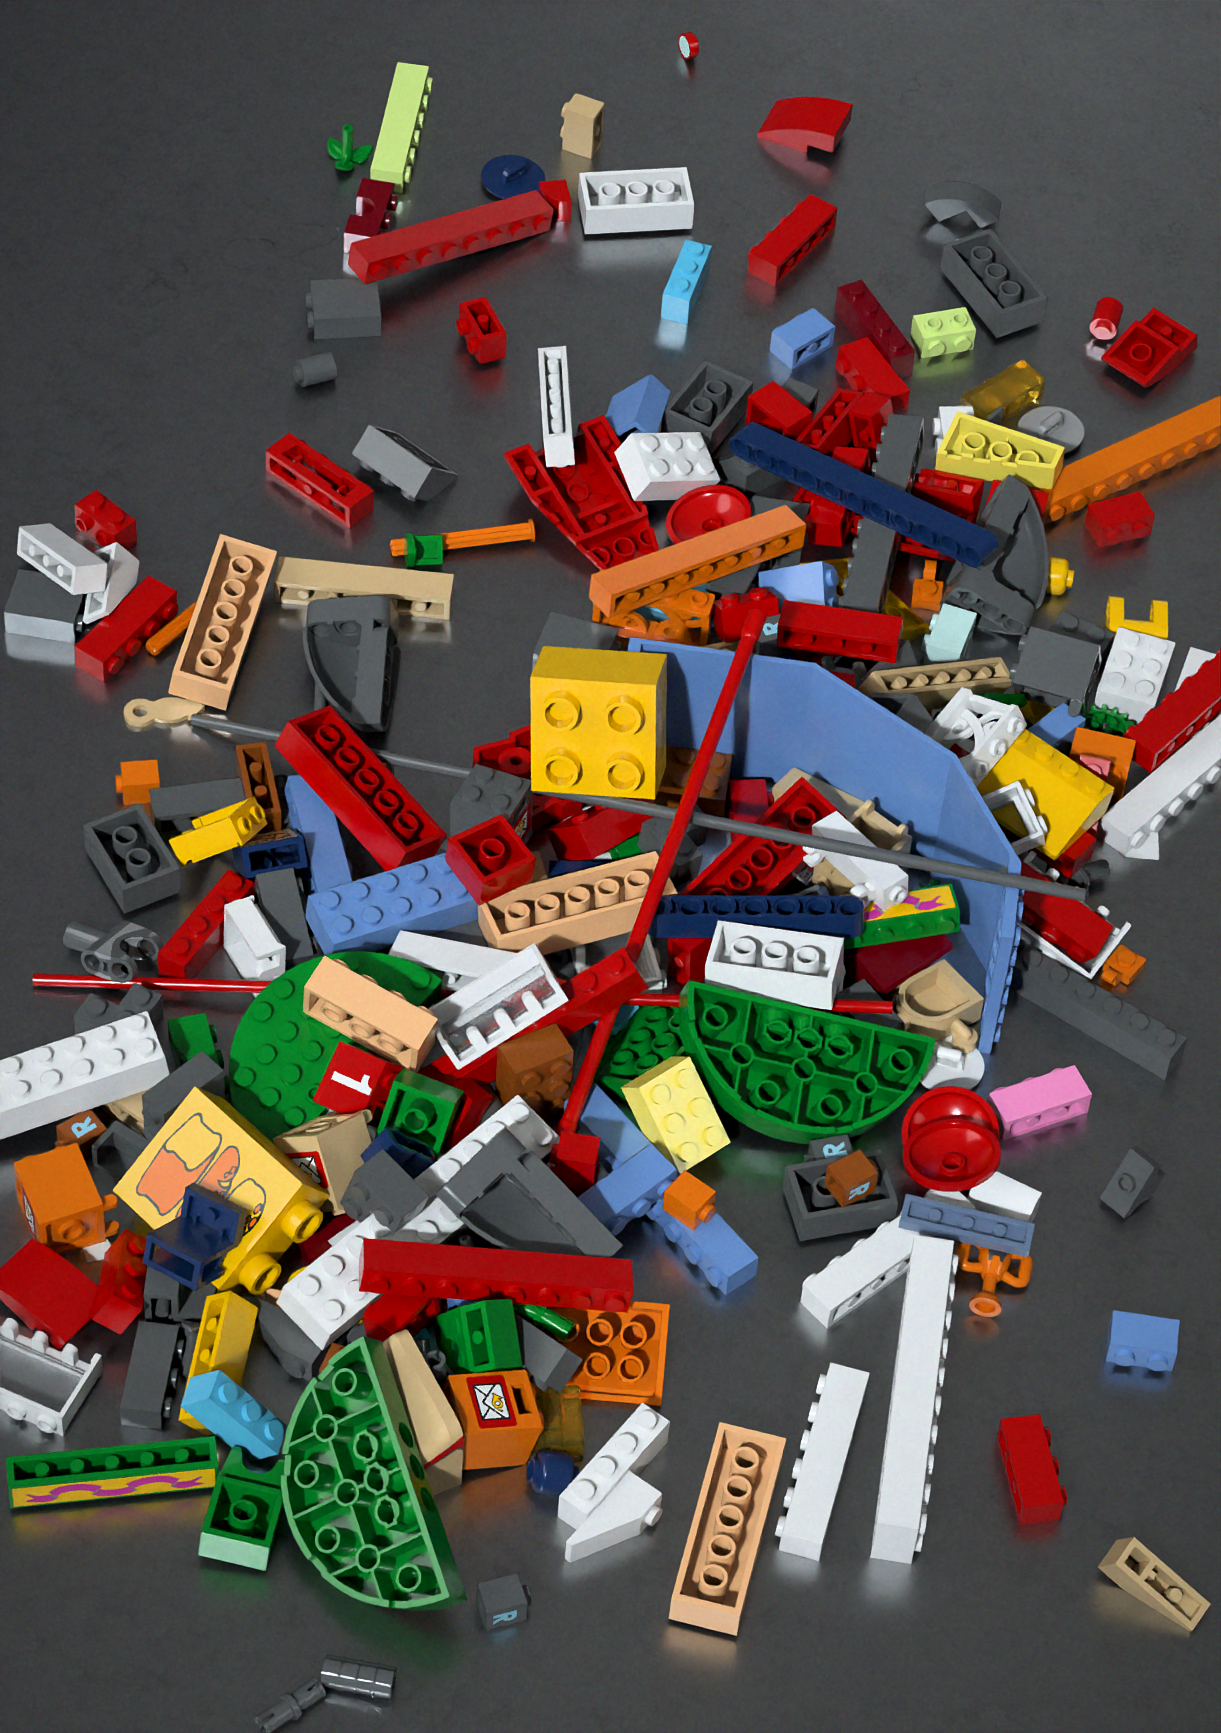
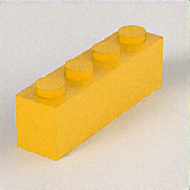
M232 1291L206 1297L185 1391L190 1377L216 1370L222 1371L241 1387L258 1307ZM181 1407L179 1421L205 1436L215 1435Z

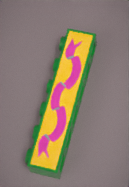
M952 883L908 890V897L900 904L893 905L885 911L871 901L864 908L863 933L856 938L844 939V950L960 932V908Z
M215 1436L6 1457L10 1509L214 1488L217 1476L219 1475Z

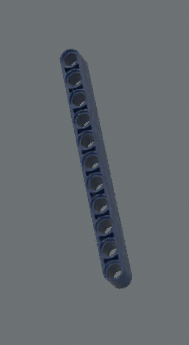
M750 422L729 440L730 449L740 459L970 567H980L999 549V542L990 531L762 425Z

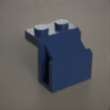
M194 1182L185 1187L181 1215L147 1234L142 1263L195 1291L220 1278L225 1269L219 1266L227 1252L238 1247L242 1240L247 1210ZM155 1245L160 1247L154 1251Z

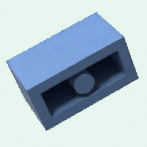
M812 308L772 331L770 352L793 370L833 346L835 325L816 309Z
M1113 1310L1108 1328L1106 1361L1121 1366L1133 1365L1146 1367L1154 1371H1172L1177 1356L1180 1320Z

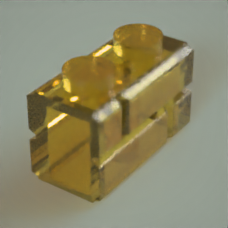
M568 1385L564 1387L561 1393H558L551 1387H548L546 1391L539 1388V1398L535 1402L538 1411H541L544 1416V1430L536 1441L535 1450L545 1449L571 1454L574 1462H581L584 1459L585 1443L580 1387L578 1385Z

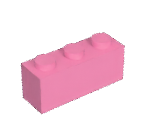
M1073 1065L1064 1069H1054L1049 1074L1036 1078L1029 1077L1021 1083L1009 1087H999L989 1093L987 1103L996 1115L999 1125V1136L1004 1141L1088 1113L1092 1093L1076 1066Z

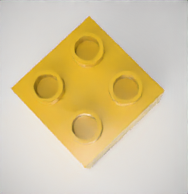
M543 646L530 677L531 791L655 800L666 768L667 654Z

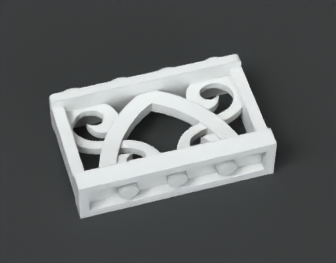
M961 687L930 724L925 735L949 750L954 743L962 742L974 734V750L959 760L975 787H977L1023 732L1027 723L1017 705L1012 704L1010 706L973 694L970 689ZM979 713L983 714L979 719L976 717ZM994 719H999L997 722H996V721L989 722V721L994 720Z

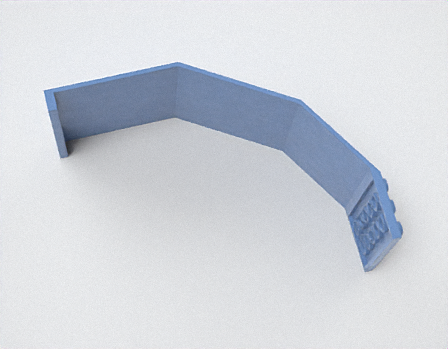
M630 637L628 652L667 654L666 745L699 750L735 652ZM751 654L715 751L732 754L730 777L747 780L765 779L768 783L776 784L795 767L864 802L870 799L875 803L874 810L898 827L904 823L908 826V834L912 837L911 855L1018 876L1021 875L1022 863L955 753L816 663ZM923 870L933 880H940V885L952 883L960 908V927L986 970L978 1050L980 1053L990 1054L992 1043L999 1042L1001 1024L1003 1023L1009 986L1007 985H1011L1013 966H1015L1017 947L1015 946H1019L1021 927H1019V921L1022 919L1024 906L1022 896H1024L1025 890Z

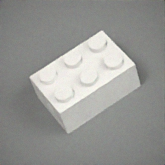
M701 432L631 433L614 452L634 501L678 500L682 495L693 489L707 485H716L720 481Z
M1118 627L1097 688L1094 702L1096 708L1101 709L1103 704H1106L1107 710L1117 707V714L1127 713V721H1133L1134 725H1138L1151 708L1154 710L1157 708L1176 643Z

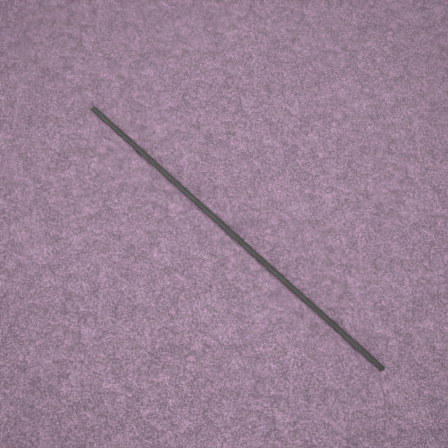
M192 714L190 719L192 726L276 742L282 733L280 730L199 714ZM369 748L385 764L460 779H466L473 769ZM533 791L536 794L673 820L677 808L621 797ZM693 812L689 824L1082 902H1086L1089 895V890L703 813Z

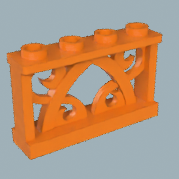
M688 589L641 606L660 609L670 618L662 622L646 620L642 615L634 611L636 609L608 618L593 603L592 622L618 628V641L622 642V645L629 646L630 637L702 647L711 643L715 594ZM692 616L699 617V619L696 620H687L692 618ZM701 627V632L692 630V628Z

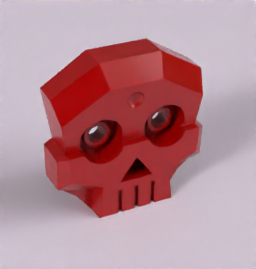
M531 724L510 732L508 739L474 747L472 768L475 764H479L531 780ZM533 793L532 831H537L552 820L554 822L562 821L581 812L583 803Z

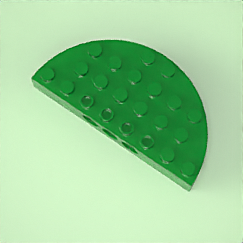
M348 951L324 955L332 960L339 959L349 966L351 971L360 976L365 974L372 977L378 983V986L387 991L394 990L399 992L406 998L407 1002L416 1007L423 1006L428 1009L441 995L443 980L429 970L408 960L367 951ZM324 956L311 959L291 968L264 988L242 1017L231 1046L229 1058L230 1105L273 1144V1138L318 1116H324L329 1111V1108L312 1100L339 1041L375 1053L303 1012L304 986Z
M691 980L687 982L680 992L679 1027L687 1057L691 1058L706 1091L726 1112L739 1122L764 1135L782 1141L809 1144L811 1140L845 1134L851 1139L873 1129L886 1120L911 1095L926 1072L933 1054L936 1038Z
M362 1336L345 1346L327 1361L329 1364L318 1377L312 1378L292 1413L282 1449V1454L285 1455L284 1475H281L282 1498L288 1523L302 1553L308 1560L313 1562L315 1567L321 1572V1576L337 1589L353 1598L382 1607L410 1611L437 1610L467 1601L468 1598L382 1341Z

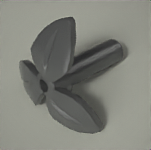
M182 1321V1323L174 1324L179 1326L180 1338L186 1336L179 1376L188 1378L200 1323Z

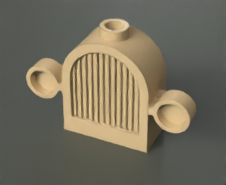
M945 959L911 976L895 988L899 992L895 1013L903 1021L902 1031L936 1038L935 1041L952 1036L951 1045L953 1049L962 1051L964 1054L975 1050L978 1034L973 1028L968 1026L980 1020L984 998Z

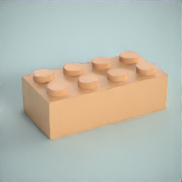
M324 956L304 986L303 1012L405 1069L417 1072L435 1044L438 1018L435 1017L432 1011L423 1006H414L407 1002L406 998L397 991H387L378 986V983L368 975L362 974L360 976L351 971L349 966L339 959L332 960Z

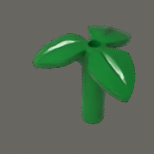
M345 124L342 127V143L330 137L327 140L329 154L332 158L341 159L335 163V167L343 171L354 169L351 161L362 163L368 159L373 151V145H364L353 150V126L350 124Z

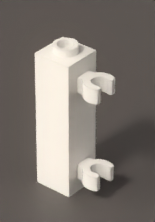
M837 811L812 825V835L877 848ZM803 846V850L808 853V855L803 857V861L810 867H814L825 857L855 885L850 890V893L863 902L864 908L873 901L885 911L893 905L900 904L908 897V875L895 864Z

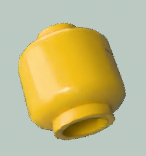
M1049 556L1046 594L1061 596L1065 592L1066 587L1072 588L1075 570H1069L1070 564L1067 559Z

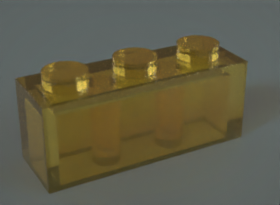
M1021 360L1013 366L1006 367L1003 372L986 379L974 389L967 390L961 396L960 406H973L974 417L982 420L989 417L1000 406L1003 408L1002 423L1042 399L1046 378L1024 360Z

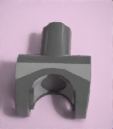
M72 921L67 926L63 936L64 946L82 952L81 963L89 973L119 983L130 982L137 975L138 968L134 960L158 959V952L164 946L161 938L155 932L128 921L119 922L108 932ZM146 940L154 945L155 952L148 947ZM123 964L127 967L129 974H125L121 970Z

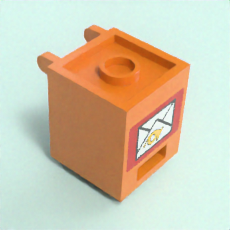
M77 1143L58 1146L51 1151L35 1156H26L19 1161L13 1162L17 1200L34 1240L62 1256L105 1242L106 1237L119 1232L120 1228L117 1221L104 1222V1211L116 1208L118 1199L113 1194L99 1196Z
M512 1370L448 1375L442 1392L462 1428L464 1437L462 1470L526 1465L531 1452L535 1449L540 1433L544 1430V1416L537 1409L535 1402L536 1389L534 1384L530 1383L527 1371Z

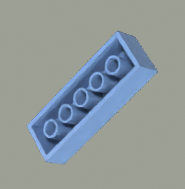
M446 853L308 895L305 918L324 955L348 951L377 952L392 947L400 930L431 935L477 920L478 906L445 862Z

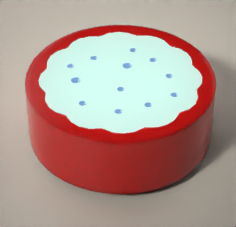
M692 32L680 34L678 45L681 55L686 60L696 58L699 54V43L696 36Z

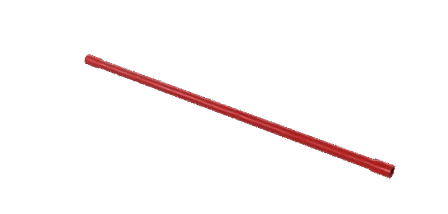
M749 610L741 632L740 642L625 950L636 964L755 643L759 640L767 615L761 610ZM621 1005L601 1016L597 1022L564 1114L555 1130L559 1137L561 1131L576 1133L579 1117Z

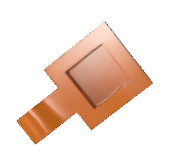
M925 559L923 579L914 578L911 608L940 611L943 581H935L937 561Z
M1120 944L1104 962L1102 968L1104 972L1101 975V978L1104 980L1099 986L1111 993L1120 981L1129 985L1145 968L1147 959Z

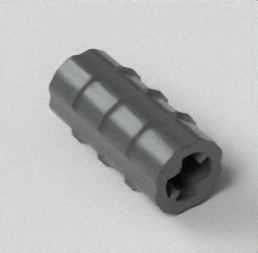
M327 1654L322 1667L320 1683L323 1687L334 1688L337 1691L344 1690L354 1692L355 1694L360 1693L371 1695L372 1697L391 1699L396 1684L397 1667L382 1665L380 1662L371 1663L363 1661V1659L355 1660L345 1656L339 1657Z

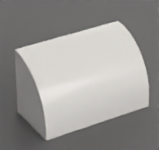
M996 1171L987 1181L971 1188L967 1199L975 1206L974 1210L1032 1223L1038 1212L1042 1192Z

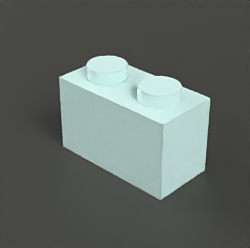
M943 603L940 613L933 614L929 630L932 631L931 634H925L922 641L921 651H925L923 664L934 665L962 661L974 633L977 613Z

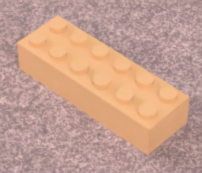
M220 534L172 672L169 694L226 711L273 571L277 551Z
M656 851L531 883L520 886L480 906L477 904L478 923L489 948L519 953L535 943L542 955L631 932L659 856ZM670 878L667 880L662 895H677V891Z
M719 1422L671 1597L669 1619L737 1636L783 1461L786 1438Z

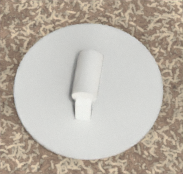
M952 1036L935 1041L928 1068L919 1083L930 1090L946 1086H956L971 1090L981 1081L984 1074V1060L979 1050L975 1048L973 1052L964 1054L962 1051L953 1049L951 1045Z

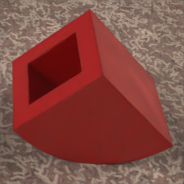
M566 179L539 182L538 193L554 209L552 219L570 222L572 201Z

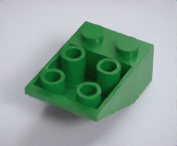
M512 1299L484 1300L457 1307L433 1318L437 1347L445 1355L446 1364L453 1371V1375L499 1372L523 1367Z

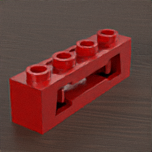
M288 433L265 450L267 472L348 528L354 526L373 511L374 490L368 484L362 483L352 476L346 469L330 461L327 456L308 446L304 440ZM290 470L296 476V480L285 473V471ZM333 501L336 502L337 506L344 508V513L333 506Z

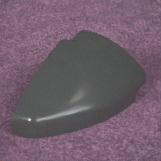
M1009 474L998 485L975 524L995 535L999 542V549L978 568L970 567L956 560L946 579L948 587L942 597L940 607L942 608L944 603L977 613L975 626L978 628L1002 634L1022 635L1026 633L1035 611L1043 602L1048 580L1049 556L1043 522L1031 492L1024 483Z
M378 595L313 600L308 604L306 627L302 629L305 656L315 682L329 704L355 728L365 733L385 732L394 705L401 660L400 648L394 647L398 643L399 616L392 601L387 597Z
M506 1127L502 1128L435 1194L468 1228L504 1250L611 1258L623 1246L532 1151L524 1153L517 1160L526 1148Z

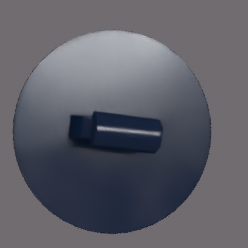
M503 155L493 158L485 164L481 173V179L486 189L502 199L534 190L539 192V182L546 181L545 174L539 165L528 158L517 155Z

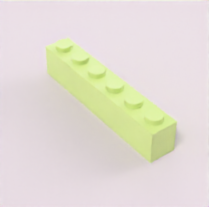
M397 62L371 165V179L394 183V192L403 193L405 182L410 183L411 167L409 164L414 165L416 149L414 146L418 147L420 141V131L418 129H423L425 114L422 111H427L429 95L427 93L431 94L433 87V78L429 77V66Z

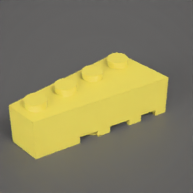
M957 411L936 453L935 470L991 482L993 480L1002 481L1010 474L1026 486L1053 489L1063 467L1065 447Z

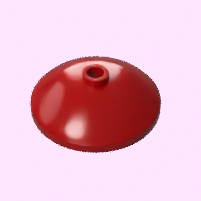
M725 485L702 486L682 495L671 506L666 517V529L671 541L674 544H678L752 517V510L746 496L733 487Z
M956 1086L935 1088L921 1095L908 1109L902 1125L903 1147L908 1138L919 1128L932 1122L947 1119H961L978 1123L989 1129L999 1141V1125L991 1106L975 1092Z
M961 1119L940 1120L927 1124L915 1131L908 1138L903 1148V1164L908 1175L920 1185L941 1192H959L974 1188L991 1178L1001 1162V1147L996 1136L989 1129L978 1123Z

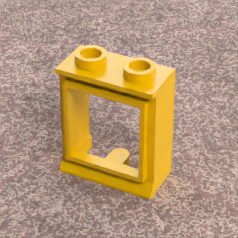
M253 796L193 819L191 822L195 830L190 829L182 832V835L169 839V842L181 867L184 868L191 861L195 863L239 845L243 846L268 823L265 819L263 808L258 805Z

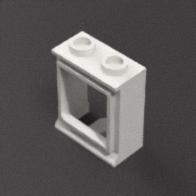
M1019 781L982 796L991 812L1014 803L1029 834L1027 837L1010 843L1017 855L1040 845H1046L1044 834L1048 832L1046 824L1041 815L1035 816L1031 808L1035 806L1034 799L1029 789H1022Z
M252 895L225 904L224 948L243 979L273 981L285 972L286 946L281 944L258 905L254 904L255 897ZM252 993L255 998L259 995V993Z

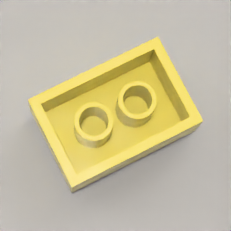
M671 1056L621 1087L643 1135L680 1174L731 1143L690 1057Z

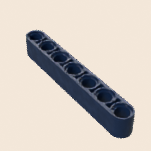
M662 895L648 934L656 938H713L719 920L851 939L860 936L864 931V904L859 898L854 896Z

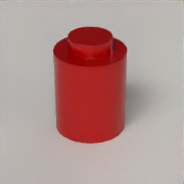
M1104 297L1097 302L1089 327L1093 336L1098 339L1109 340L1116 335L1123 314L1121 302L1112 297Z

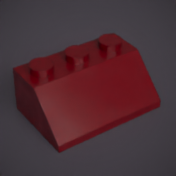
M945 934L846 949L844 950L843 958L846 970L844 978L855 983L865 979L876 992L886 995L905 980L954 949L953 944Z

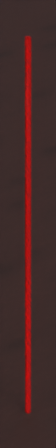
M33 974V986L130 989L134 983H137L150 990L260 993L272 982L134 977L130 982L119 983L95 975ZM441 989V995L437 999H445L455 992ZM523 989L514 995L511 1002H523L521 997L526 991H531L538 999L551 990ZM640 993L621 1005L679 1007L680 994ZM834 999L832 1010L801 1007L822 1012L892 1014L893 1001Z

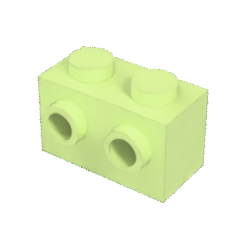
M966 307L914 315L910 336L920 358L973 350L976 328Z

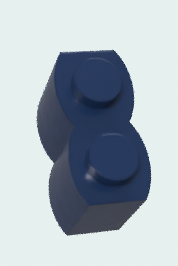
M385 1127L360 1155L364 1163H366L383 1149L413 1180L437 1161L435 1154L427 1144L416 1138L407 1137L400 1131L390 1127Z

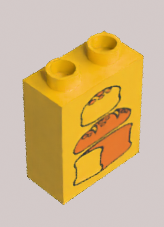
M196 1086L113 1189L154 1230L181 1215L185 1187L193 1182L246 1209L247 1214L242 1240L238 1247L227 1252L219 1266L225 1269L221 1277L211 1282L219 1290L224 1292L232 1291L242 1297L245 1291H249L254 1296L260 1295L276 1282L281 1273V1265L277 1261L293 1241L301 1243L315 1233L323 1220V1213L319 1209L330 1196L328 1192L224 1098Z

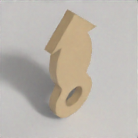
M178 697L161 698L154 702L138 698L126 704L123 714L125 721L134 727H146L154 722L174 724L187 719L188 724H190L192 714L200 715L205 710V706L199 702ZM138 709H143L147 712L146 715L141 717L135 716L133 713Z

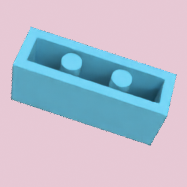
M685 240L663 292L661 318L688 324L710 270L711 245Z
M220 1370L190 1377L180 1405L184 1410L231 1448L233 1446L242 1447V1457L248 1462L278 1455L287 1429V1425Z

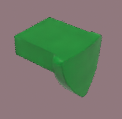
M406 532L404 557L407 568H413L414 565L443 564L442 534L413 535L412 532Z

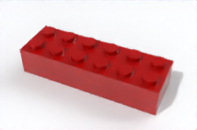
M331 705L287 722L274 747L385 871L435 856L447 834Z
M801 777L753 824L812 835V825L835 811L840 813L845 819L847 818L810 783ZM741 834L678 895L775 896L807 865L803 861V857L808 855V853L803 850V846Z

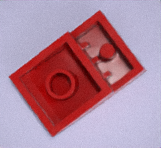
M794 97L776 101L757 133V138L807 153L810 146L833 153L851 121L853 104L821 97Z
M1153 307L1140 322L1135 320L1104 353L1101 360L1146 388L1163 379L1190 356L1197 348V334Z
M32 1238L0 1268V1299L32 1331L37 1328L39 1331L44 1332L48 1336V1340L59 1351L92 1320L98 1286L69 1261Z

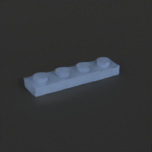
M906 1194L898 1228L1028 1258L1035 1223Z

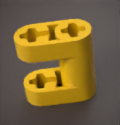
M1108 596L1106 630L1115 633L1116 636L1118 627L1167 640L1168 602L1152 600L1149 621L1124 619V597Z

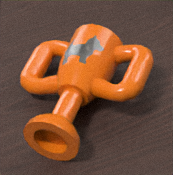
M958 1242L956 1255H959L957 1266L964 1271L980 1273L982 1280H984L982 1292L977 1293L970 1300V1309L984 1317L999 1315L1002 1310V1304L995 1295L996 1284L1002 1280L1016 1288L1026 1287L1030 1282L1033 1267L1031 1255H1028L1027 1258L975 1246L980 1250L978 1262H969L968 1257L971 1244ZM1013 1259L1020 1260L1018 1277L1008 1272L1010 1262Z

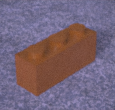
M266 742L236 745V770L238 777H241L245 799L255 797L258 805L263 808L265 819L268 823L257 834L281 830V808Z

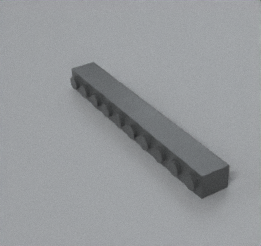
M889 414L887 426L882 425L881 428L882 444H877L876 461L878 462H873L872 477L911 494L924 442L923 416ZM864 517L858 520L857 534L859 538H854L853 541L854 557H849V577H844L843 594L845 595L839 597L838 608L883 614L901 534Z

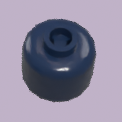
M542 1449L535 1457H530L527 1465L526 1479L527 1483L532 1485L536 1493L560 1496L580 1472L579 1467L574 1465L571 1454Z

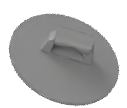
M1053 406L1030 410L1021 417L1017 425L1018 432L1065 447L1064 454L1075 450L1081 444L1085 432L1083 423L1074 413Z

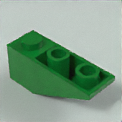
M206 1013L168 1020V1039L175 1065L180 1067L203 1051L220 1068L224 1069L221 1049L215 1050L214 1044L217 1043L216 1029L214 1024H208ZM224 1075L225 1100L226 1095L229 1094L228 1075Z

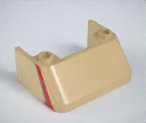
M404 1329L394 1333L383 1342V1346L434 1496L462 1484L463 1432L453 1409L409 1331Z

